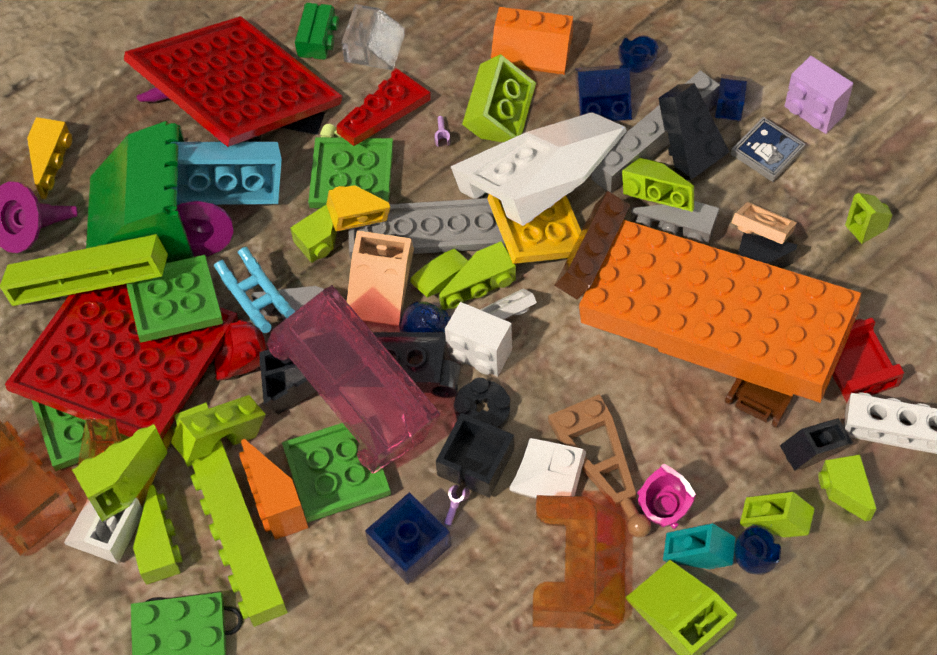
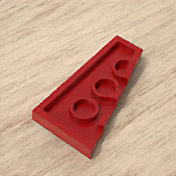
M395 68L391 72V77L388 80H383L373 95L369 93L364 98V103L360 107H355L336 125L337 134L355 146L430 101L431 92Z

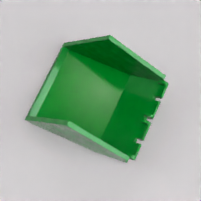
M167 121L128 134L90 176L86 248L157 234L168 254L166 263L194 257L179 212L175 211L177 209V190L168 189L177 187L178 145L171 142H185L180 125L175 123L169 124Z

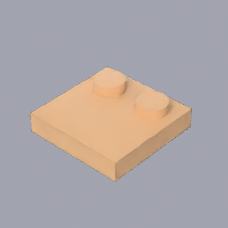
M746 202L735 213L732 223L737 225L740 231L749 234L754 232L780 244H783L788 239L797 224L793 220L749 202Z

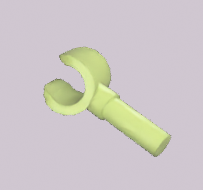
M332 124L324 125L320 133L321 137H341L337 134V128Z

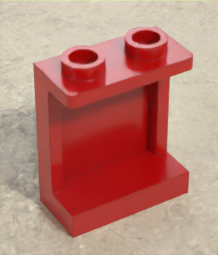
M873 317L865 320H855L832 375L846 403L851 393H867L872 396L896 388L900 385L904 376V371L900 364L892 365L873 330L876 323Z

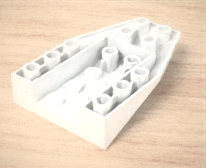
M591 112L523 133L451 166L460 192L473 199L482 197L486 192L501 200L505 214L509 219L524 226L585 182L627 130L625 126Z

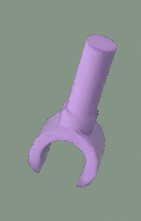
M443 116L438 117V131L435 133V145L439 147L438 140L441 138L447 139V145H450V134L445 130Z
M454 485L449 489L448 495L451 503L444 524L451 526L460 502L467 500L470 495L469 488H464L461 498L456 495L458 485Z

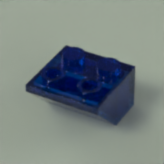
M626 64L575 68L579 116L593 112L611 121L632 120L630 68Z

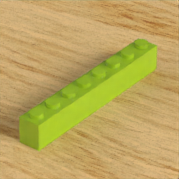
M207 403L177 413L175 415L176 423L178 424L180 418L209 409ZM177 425L172 427L174 432L176 430ZM220 439L213 447L210 455L188 463L185 461L187 467L192 465L195 473L190 475L195 490H202L204 498L199 501L205 516L210 514L214 523L209 524V528L214 541L221 540L223 549L218 550L224 567L228 565L231 567L233 574L229 575L228 579L233 592L240 591L243 601L238 602L243 619L250 618L253 626L256 627L288 612Z

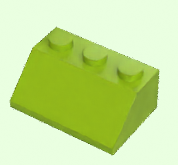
M501 54L480 64L462 125L480 139L502 143L521 135L536 82Z

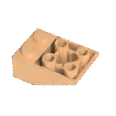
M357 230L351 259L345 318L392 326L400 325L414 252L411 238Z

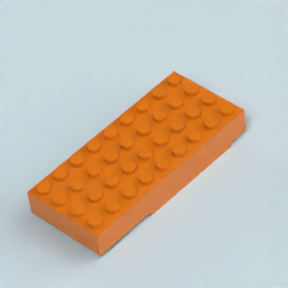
M623 219L592 285L585 292L579 304L581 323L658 348V352L792 397L795 394L821 403L859 313L861 293Z

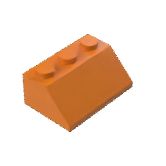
M499 7L494 25L491 59L501 54L519 69L565 75L573 37V16Z

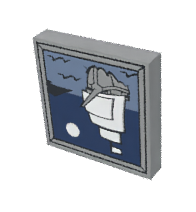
M762 117L731 149V155L774 182L805 149L806 144L765 117Z

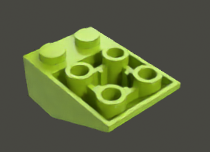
M153 424L148 428L137 430L133 436L121 443L110 445L105 452L96 457L83 460L72 471L103 522L131 505L168 452Z
M671 560L666 562L625 597L678 655H702L734 627L737 614L715 591Z

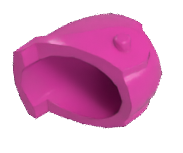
M666 464L661 465L659 469L649 476L642 488L637 492L639 495L638 503L642 507L645 516L653 523L659 524L662 528L671 526L673 529H676L679 526L677 522L687 515L696 498L695 492L684 477Z

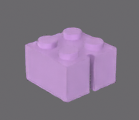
M810 56L791 74L785 107L791 113L809 122L812 127L826 134L845 115L853 82Z

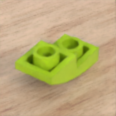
M455 248L451 249L417 271L411 277L410 282L428 298L441 292L468 260Z

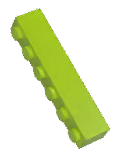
M157 234L8 264L0 288L10 304L16 306L162 277L168 254Z

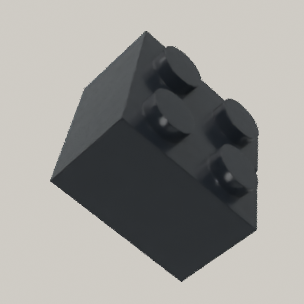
M461 413L435 461L437 476L460 486L465 481L466 488L490 498L514 452V434Z

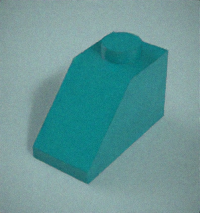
M713 523L666 533L663 561L668 562L671 560L678 565L703 569L733 565L736 537Z

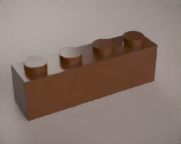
M609 191L603 195L592 209L554 286L577 300L588 290L622 224L630 204Z

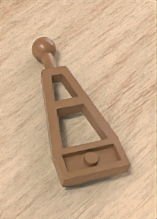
M600 394L548 415V422L560 444L577 448L578 446L573 442V438L605 426L614 456L595 465L585 456L582 470L614 508L622 506L629 519L627 523L629 533L637 538L645 537L651 530V522L645 515L639 514L633 503V500L636 499L633 481L613 417ZM618 469L625 490L616 493L602 475Z

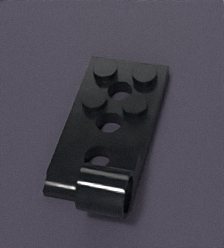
M339 332L351 343L353 369L330 383L332 387H411L415 389L416 393H431L441 398H452L457 395L461 367L456 362L444 360L445 332ZM359 356H369L368 360L365 363H355L356 359ZM386 356H396L391 364L382 363ZM413 356H423L420 363L415 365L409 363Z

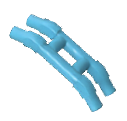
M246 246L241 248L238 254L252 276L238 283L223 260L215 263L214 267L228 290L231 291L245 310L252 323L263 333H268L271 330V324L259 310L273 303L276 309L287 319H292L296 312L278 292ZM259 284L266 294L252 302L245 292Z

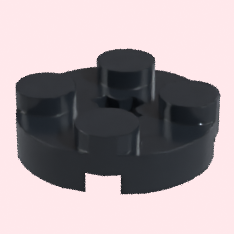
M475 378L471 383L463 386L455 397L454 412L456 420L463 413L502 429L510 418V397L499 384L484 378ZM487 403L489 410L477 412V404Z

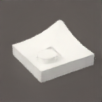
M529 438L523 460L510 486V491L572 508L586 451L582 448Z

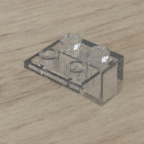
M355 4L341 42L344 62L393 70L405 35V28L380 8Z

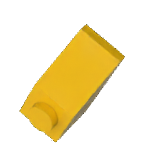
M355 185L348 187L338 186L328 192L326 205L336 232L387 221L390 210L389 202Z

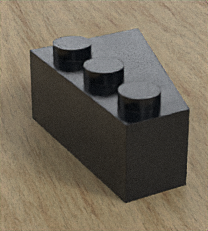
M695 83L678 84L658 98L664 131L668 132L670 142L668 151L669 156L673 158L674 172L685 180H692L730 152Z
M338 331L259 352L264 405L279 415L353 369L351 343Z

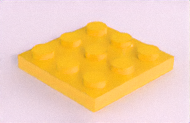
M490 194L488 195L487 200L513 264L569 257L581 233V229L566 195L524 226L506 216L500 199Z

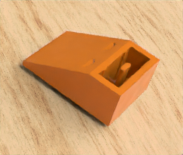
M246 439L241 440L244 451L239 452V456L265 532L271 530L274 539L277 540L308 529L293 480Z

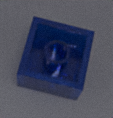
M410 492L365 530L368 545L407 585L452 546L450 531Z

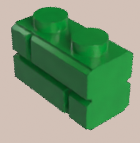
M306 3L304 5L295 39L296 52L299 57H313L314 59L325 60L328 50H333L334 35L332 34L333 31L338 30L339 16H335V10L332 5H318L316 3Z

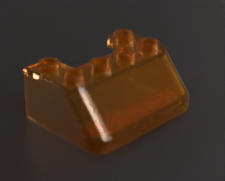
M537 495L536 519H539L541 523L548 526H566L565 582L547 581L535 588L533 593V627L599 630L618 628L623 623L625 616L626 526L624 519L616 512L587 497Z

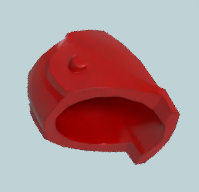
M238 320L235 323H230L223 345L214 357L217 381L230 379L232 376L245 374L260 367L259 352L267 350L262 331L254 326L253 323Z

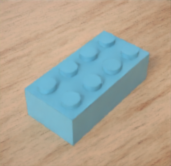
M171 142L178 145L177 187L169 188L177 190V205L194 201L212 203L214 205L278 204L282 161L278 142H240L229 147L222 142Z

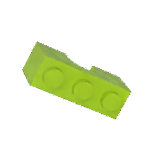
M247 395L180 418L171 443L188 463L210 455L215 444L224 436L233 445L241 443L243 439L248 441L256 438L266 414L252 397Z

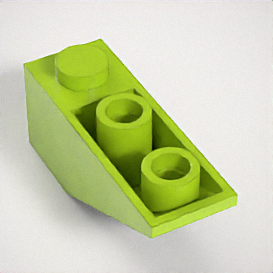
M639 158L622 170L624 195L691 212L694 211V185L663 163Z
M502 241L477 251L439 294L441 311L457 308L460 302L463 303L473 298H481L489 291L507 287L513 281H516V266L512 263Z
M154 484L149 486L133 546L139 573L146 585L181 574L178 563L183 562L178 544L173 546L171 537L176 535L171 518L166 520L164 511L169 509L164 493L158 494Z

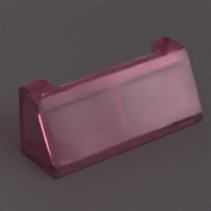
M333 285L321 291L272 330L267 342L271 354L280 360L290 358L357 439L359 442L358 460L372 474L424 442L441 413Z

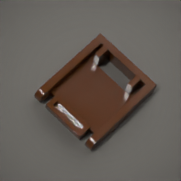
M736 378L725 398V403L730 405L735 398L738 400L735 408L765 423L772 416L774 419L771 425L777 428L795 394L792 397Z

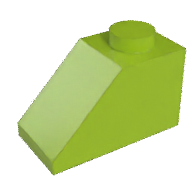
M857 193L853 197L845 226L863 244L888 229L892 213L889 207L882 203L875 195Z
M327 205L290 227L293 242L311 263L326 257L334 249L337 232L332 223Z
M860 455L825 460L821 472L818 473V479L821 489H826L828 499L862 520L870 521L876 511V505Z
M794 492L746 497L740 525L784 538L806 536L810 532L815 508Z

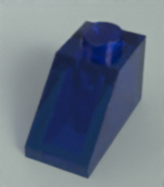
M721 74L715 118L741 121L747 78Z

